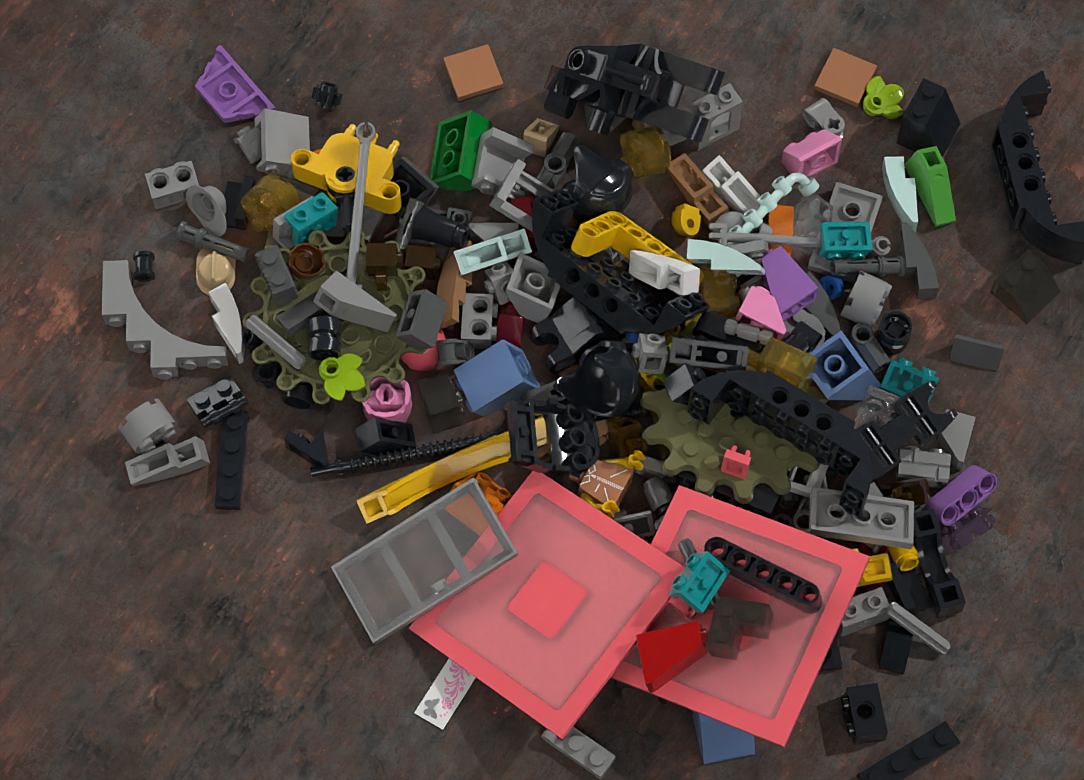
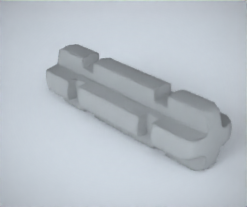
M727 319L724 326V332L727 334L735 335L736 333L737 337L754 342L759 340L764 345H770L773 340L772 331L767 329L761 331L760 327L743 322L738 324V321L733 319Z

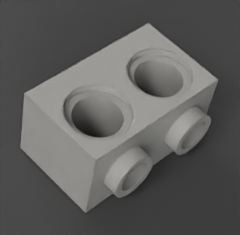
M192 161L178 162L174 166L164 169L156 168L150 173L145 174L155 210L186 201L187 189L194 185L199 186ZM182 178H189L185 182L180 181ZM161 184H165V185H166V186L163 187V188H156L158 185H161Z
M466 293L465 304H463L461 340H469L474 349H488L491 347L492 341H496L497 326H493V318H498V303L493 302V294ZM477 308L486 309L483 313H478L475 310ZM477 330H482L485 332L483 335L480 336L474 334V332Z

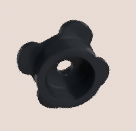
M271 362L259 365L257 372L253 373V379L256 382L260 381L267 389H271L274 387V382L281 374L282 369L276 368Z

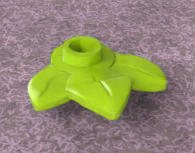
M880 76L872 78L866 86L867 96L863 100L864 111L870 116L883 115L888 119H896L902 116L904 113L898 103L904 96L903 88L896 84L885 85Z
M348 353L338 359L334 357L326 358L320 363L319 374L325 380L324 388L330 397L342 401L346 390L351 392L359 391L366 386L363 376L357 370L363 361L361 357ZM329 368L336 369V372L333 374H330L327 371Z

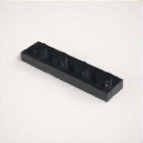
M245 412L231 413L222 419L215 509L241 510L249 414Z
M944 721L862 771L857 777L859 780H903L956 748L961 742L948 723Z

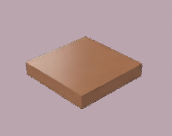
M488 44L443 58L458 101L504 88Z
M833 48L814 85V90L858 107L866 92L868 82L876 72L877 65Z

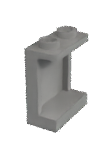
M264 108L255 118V127L261 128L262 160L257 165V171L265 172L268 175H283L289 179H295L292 171L291 155L298 149L310 151L309 117Z
M495 127L481 134L471 186L479 189L484 194L495 196L511 166L517 159L524 162L525 158L533 153L534 145ZM517 184L513 186L506 199L508 203L513 199L523 197L525 194L524 191L519 189L520 186Z

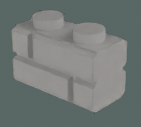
M916 446L900 448L898 456L902 462L897 465L896 481L926 478L930 488L943 489L948 485L951 454L945 453L942 449H931L929 452L920 451Z

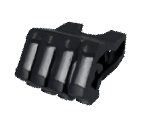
M572 297L553 315L535 325L529 333L530 340L536 346H543L548 343L558 345L557 349L548 355L546 359V367L553 374H558L577 364L582 354L591 346L597 345L600 341L617 340L620 336V332L575 297Z

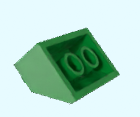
M470 110L439 122L429 177L439 186L438 189L462 192L475 189L471 185L481 134L491 129V121Z

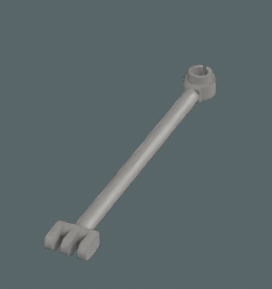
M365 122L360 123L356 128L360 148L346 278L356 284L369 147L376 138L375 128L369 122L368 132L371 135L368 138L362 136L364 132H367Z
M709 223L710 230H719V233H709V239L718 240V244L727 246V242L746 243L764 239L769 245L822 248L821 238L727 232V224ZM884 236L876 237L872 240L873 250L871 253L876 257L886 255L891 249L889 246L891 245L890 241ZM879 242L885 244V249L879 247Z

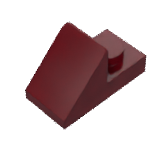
M511 301L502 305L501 314L498 317L496 343L505 340L521 349L526 318L519 315Z

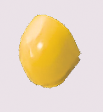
M688 204L677 206L675 211L672 212L671 218L674 231L681 236L697 234L701 215H699L700 209Z

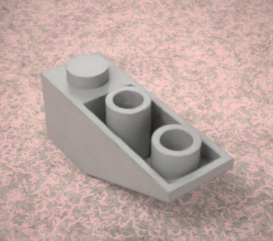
M338 271L334 272L320 286L313 301L333 317L385 332L389 331L397 314Z

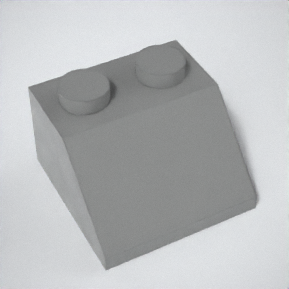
M519 253L505 292L520 316L540 323L551 312L560 285L547 276L549 271L544 263Z

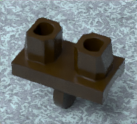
M926 478L883 482L880 484V488L887 498L914 501V506L924 505L929 502L927 494L930 492Z

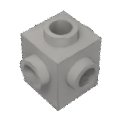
M507 261L497 263L484 271L487 278L484 281L485 288L488 294H493L499 305L511 301L505 290L513 269Z
M640 333L638 342L634 343L632 347V358H636L638 372L663 374L666 361L670 357V347L666 346L665 337L657 334L648 335Z

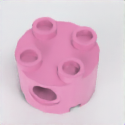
M384 377L373 379L369 386L370 397L367 401L362 402L364 415L368 421L377 417L406 423L412 409L411 392L407 381L403 380L399 384H392Z

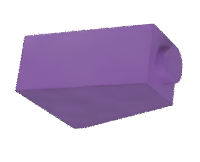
M782 246L775 250L770 249L763 255V258H761V266L765 269V275H761L765 289L770 292V295L775 297L784 322L817 299L818 287Z

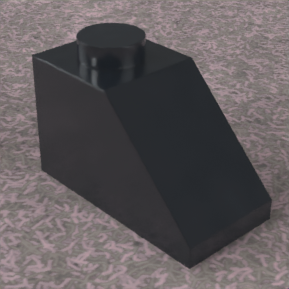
M374 417L355 429L359 452L379 455V452H382V454H386L387 450L389 453H392L394 449L396 451H400L401 448L407 450L408 446L414 449L416 445L413 426L409 423Z

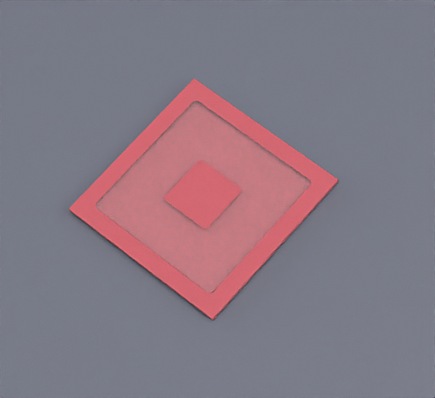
M532 471L497 515L519 555L416 619L409 629L563 740L637 644L636 635L645 633L671 598L668 594L673 588L671 584L679 574H682L685 567L545 474ZM491 526L486 529L463 559L470 572L505 551ZM457 569L446 580L449 585L461 578Z
M679 485L651 543L653 547L686 568L685 560L678 546L680 541L686 538L691 539L697 553L705 552L704 545L708 539L717 536L814 583L822 596V607L816 613H805L728 574L717 590L721 600L719 607L712 610L706 607L703 613L695 612L691 619H687L668 602L646 631L650 632L699 621L702 629H707L710 644H706L707 654L657 691L650 692L645 685L637 643L610 678L785 748L870 560V556ZM723 549L714 550L712 555H720ZM737 561L735 567L744 566L746 561ZM763 571L758 574L757 578H766L769 572ZM784 583L780 589L788 590L791 588L792 583ZM808 594L804 597L803 601L810 602L814 600L815 595Z

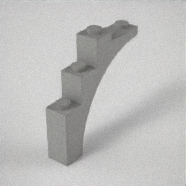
M128 260L103 261L102 317L105 325L120 327L126 324V343L129 351L145 353L151 350L150 368L153 377L163 380L179 377V367L191 370L202 366L212 369L228 366L226 347L206 346L186 341L169 333L155 323L144 311L135 296Z

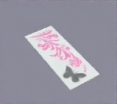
M449 658L414 713L443 730L476 677Z

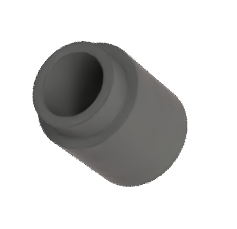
M657 476L643 484V493L652 512L663 516L668 510L673 494L667 482L661 476Z

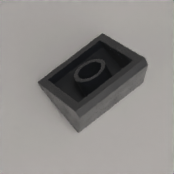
M402 159L393 164L394 174L391 182L396 183L400 187L402 206L398 212L393 214L398 220L403 218L409 198L419 200L425 206L434 193V188Z

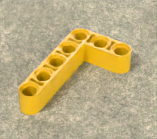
M609 211L582 223L571 245V249L583 257H589L611 246L629 260L630 251L637 250L663 255L691 264L626 216L616 211ZM701 270L699 276V286L704 277V274Z

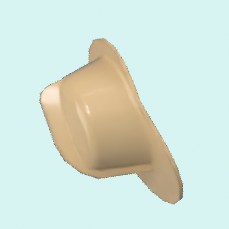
M202 248L198 253L196 261V281L200 290L209 295V291L224 283L227 284L230 290L235 281L236 259Z

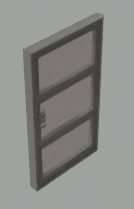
M473 477L334 564L331 568L374 644H378L514 559L519 553L480 488L478 481Z

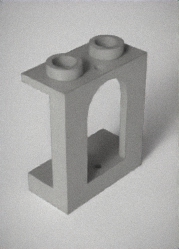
M730 83L720 88L718 96L708 94L688 105L693 114L709 119L702 142L692 140L698 151L740 128L743 101Z
M517 159L509 169L489 206L533 232L532 217L506 201L515 184L538 198L555 190L522 171L526 163Z

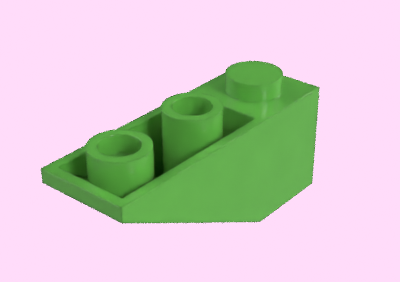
M937 146L917 150L904 166L910 178H915L916 190L935 227L954 223L956 216L948 170Z

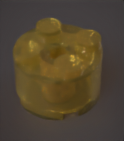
M650 126L630 130L620 135L623 153L621 160L633 170L634 178L638 179L666 172L664 169L670 166V146L668 141H663L661 135L665 133L662 129Z
M277 175L262 177L241 200L243 210L246 212L245 215L251 222L252 228L256 231L273 232V219L300 202L294 186L288 181L286 183L281 181V177Z

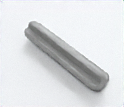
M252 315L247 319V328L296 369H301L305 365L306 358L257 316Z
M892 602L886 608L887 616L940 655H944L950 649V643L896 602Z

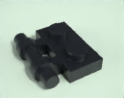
M230 375L186 399L204 428L212 424H219L222 422V418L231 413L237 414L241 411L242 407L249 404L245 395H242L241 390Z

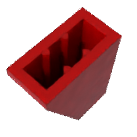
M699 621L636 635L645 685L650 692L657 691L707 654L706 644H710L709 635L706 628L702 629Z

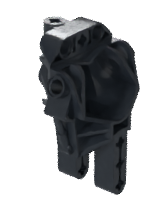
M644 44L577 46L568 54L564 69L551 66L544 86L545 89L549 90L544 103V111L569 119L579 100L584 102L587 129L608 136L625 118H631L702 142L709 119L678 109L677 107L685 85L718 96L725 72Z

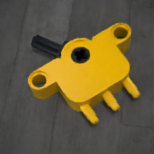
M350 124L344 133L332 135L319 154L306 149H298L291 155L292 171L295 179L327 191L330 199L336 202L337 206H340L341 228L347 230V232H351L360 148L358 138L354 137L357 128L354 124ZM376 133V138L369 147L364 205L383 213L394 214L402 206L400 187L396 183L391 182L394 174L392 159L398 151L400 143L394 140L387 149L375 145L378 138Z

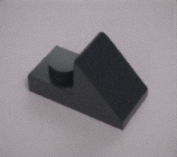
M323 429L311 444L304 435L299 433L295 435L289 431L284 438L286 448L315 467L322 465L323 468L327 469L329 461Z

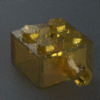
M711 266L701 267L704 277L699 286V293H701L704 301L711 305L707 310L735 319L740 309L739 296H736L735 290L737 288L736 274H729L725 270L714 273L711 270Z
M773 337L769 339L762 354L749 349L747 365L755 368L754 371L766 373L769 370L804 392L808 391L812 383L817 357Z

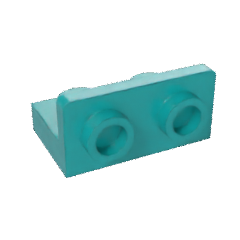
M323 192L284 215V219L292 227V243L295 246L301 243H308V237L313 231L320 230L326 232L337 225L338 207Z
M869 221L822 222L819 225L822 249L818 252L819 258H826L828 261H832V259L840 260L841 257L864 259L873 250Z
M899 357L898 361L895 359L891 360L880 388L903 396L910 390L932 380L937 384L940 378L935 376L936 371L924 366L919 370L912 367V361Z
M708 551L693 553L686 560V568L682 574H679L671 584L673 588L668 594L672 598L680 597L697 613L705 611L730 572L728 568Z

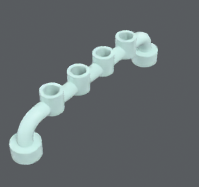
M799 172L792 173L786 178L784 176L778 177L772 183L775 191L772 194L766 192L757 199V202L760 204L757 211L752 208L745 212L742 218L746 223L742 227L736 225L728 232L750 233L761 225L762 219L767 213L777 207V202L792 190L791 186L795 182L800 183L798 190L804 197L810 196L819 188L818 182L814 177L807 178ZM728 242V243H727V246L736 245V244H741V243ZM728 274V275H729L730 278L733 279V278H736V277L740 276L741 274Z

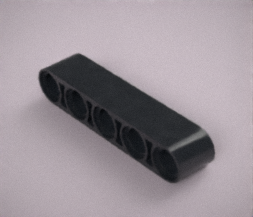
M712 537L706 541L704 551H708L711 555L714 550L723 549L720 555L714 557L730 570L729 575L805 613L813 614L821 609L823 604L822 596L814 583L721 537ZM737 561H746L744 566L735 567ZM763 571L769 572L766 578H757L759 573ZM784 583H792L790 589H780ZM806 595H815L814 600L810 602L803 601Z

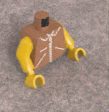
M636 450L629 457L597 460L588 471L571 472L569 480L580 484L578 489L579 498L611 519H614V514L616 511H620L618 507L632 483V468L634 467L639 471L642 470L643 464L640 461L645 460L646 457L641 451Z

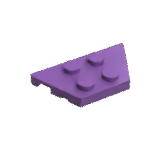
M219 45L216 48L214 58L211 62H208L204 74L195 85L196 91L224 123L257 117L264 108L276 110L274 105L227 51Z

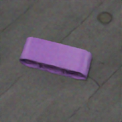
M972 465L934 495L927 503L926 510L933 508L937 520L946 526H950L994 491L997 485V478L985 469Z

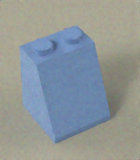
M842 331L800 359L828 400H862L881 386Z
M505 340L499 341L454 369L457 376L455 382L458 388L465 393L467 398L465 403L472 413L483 417L503 409L504 405L511 400H516V403L520 402V396L523 393L540 387L523 350Z
M693 711L692 716L703 765L755 755L754 735Z

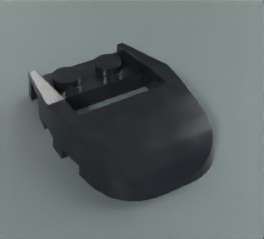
M550 398L547 401L528 399L521 404H516V400H511L504 405V410H507L511 450V457L508 460L510 463L538 473H564L584 470L592 467L597 462L600 454L598 428L593 416L586 409L571 403L564 405L558 403V399ZM534 415L545 416L549 463H545L538 458Z

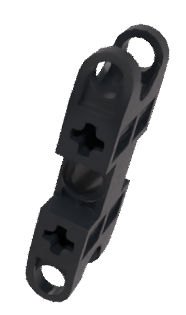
M934 380L910 390L893 402L891 407L897 416L881 428H878L874 421L870 420L856 429L868 450L871 462V481L883 476L902 462L895 450L914 437L919 446L925 445L942 433L957 417L958 413L954 408L943 414L933 413L929 409L928 399L932 394L931 391L938 386Z

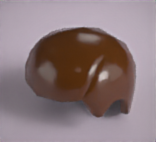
M298 244L288 254V268L295 277L301 280L308 281L317 278L326 266L323 251L313 244Z

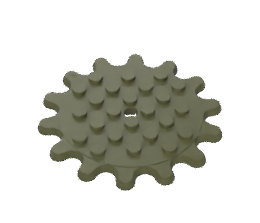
M362 229L356 284L363 285L365 292L389 308L397 316L388 332L346 320L341 322V337L337 339V341L341 342V356L350 353L363 359L357 370L363 376L366 386L359 391L351 392L353 399L357 402H365L369 399L370 382L377 377H384L392 384H399L405 379V371L399 364V359L403 354H423L427 350H416L395 337L409 294L424 281L425 271L417 266L407 270L398 268V276H387V291H377V285L375 284L376 276H368L366 270L365 233ZM320 230L313 231L309 235L308 241L309 244L315 245L324 253L326 266L323 272L317 278L308 281L298 279L290 272L299 297L281 306L275 305L264 277L253 279L250 285L251 290L263 298L264 305L259 311L247 313L243 317V325L248 329L246 326L247 319L252 315L257 316L306 358L305 365L301 369H296L263 342L253 350V361L259 365L269 362L281 364L282 372L277 379V386L282 391H291L297 384L302 382L310 383L313 387L312 398L319 405L327 404L331 397L325 391V380L319 374V366L322 361L311 359L308 356V341L311 339L308 335V326L290 337L276 317L319 290L320 286L334 272L338 271L346 277L351 232L347 233L343 243L334 245L327 240L324 232ZM387 241V242H385V243H397V242H395V241ZM397 243L398 252H400V246ZM280 248L279 250L288 268L287 259L290 250ZM329 368L327 372L333 374L336 372V369Z
M771 344L765 345L756 361L747 360L746 371L766 373L769 370L825 404L829 401L819 386H808L802 381V377L807 372V369L801 361L793 369H785L779 365L778 360L775 358L777 347ZM666 361L663 375L667 378L684 364ZM695 366V367H699V368H703V369L715 371V372H717V373H723V372L732 371V370H724V369H717V368H709V367ZM666 385L661 391H647L640 397V405L644 409L655 412L659 418L655 425L649 426L643 431L642 438L649 445L663 444L667 446L670 455L662 463L663 473L667 476H675L682 471L693 472L697 478L694 488L696 492L711 496L717 486L727 485L733 490L734 498L738 503L748 504L753 499V490L756 485L767 484L776 494L785 495L791 490V482L787 476L791 468L800 467L808 472H813L820 466L815 457L807 452L797 450L792 443L784 438L776 437L766 427L756 425L746 415L742 418L732 417L730 411L733 410L726 403L708 425L703 421L695 420L687 412L688 405L672 402ZM734 445L737 446L736 452L745 455L747 450H750L751 461L745 480L721 472L726 450H731Z

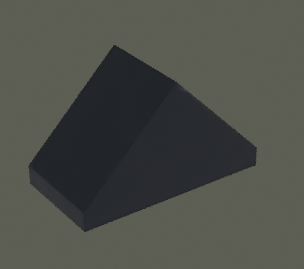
M892 619L888 620L878 669L904 674L913 634Z

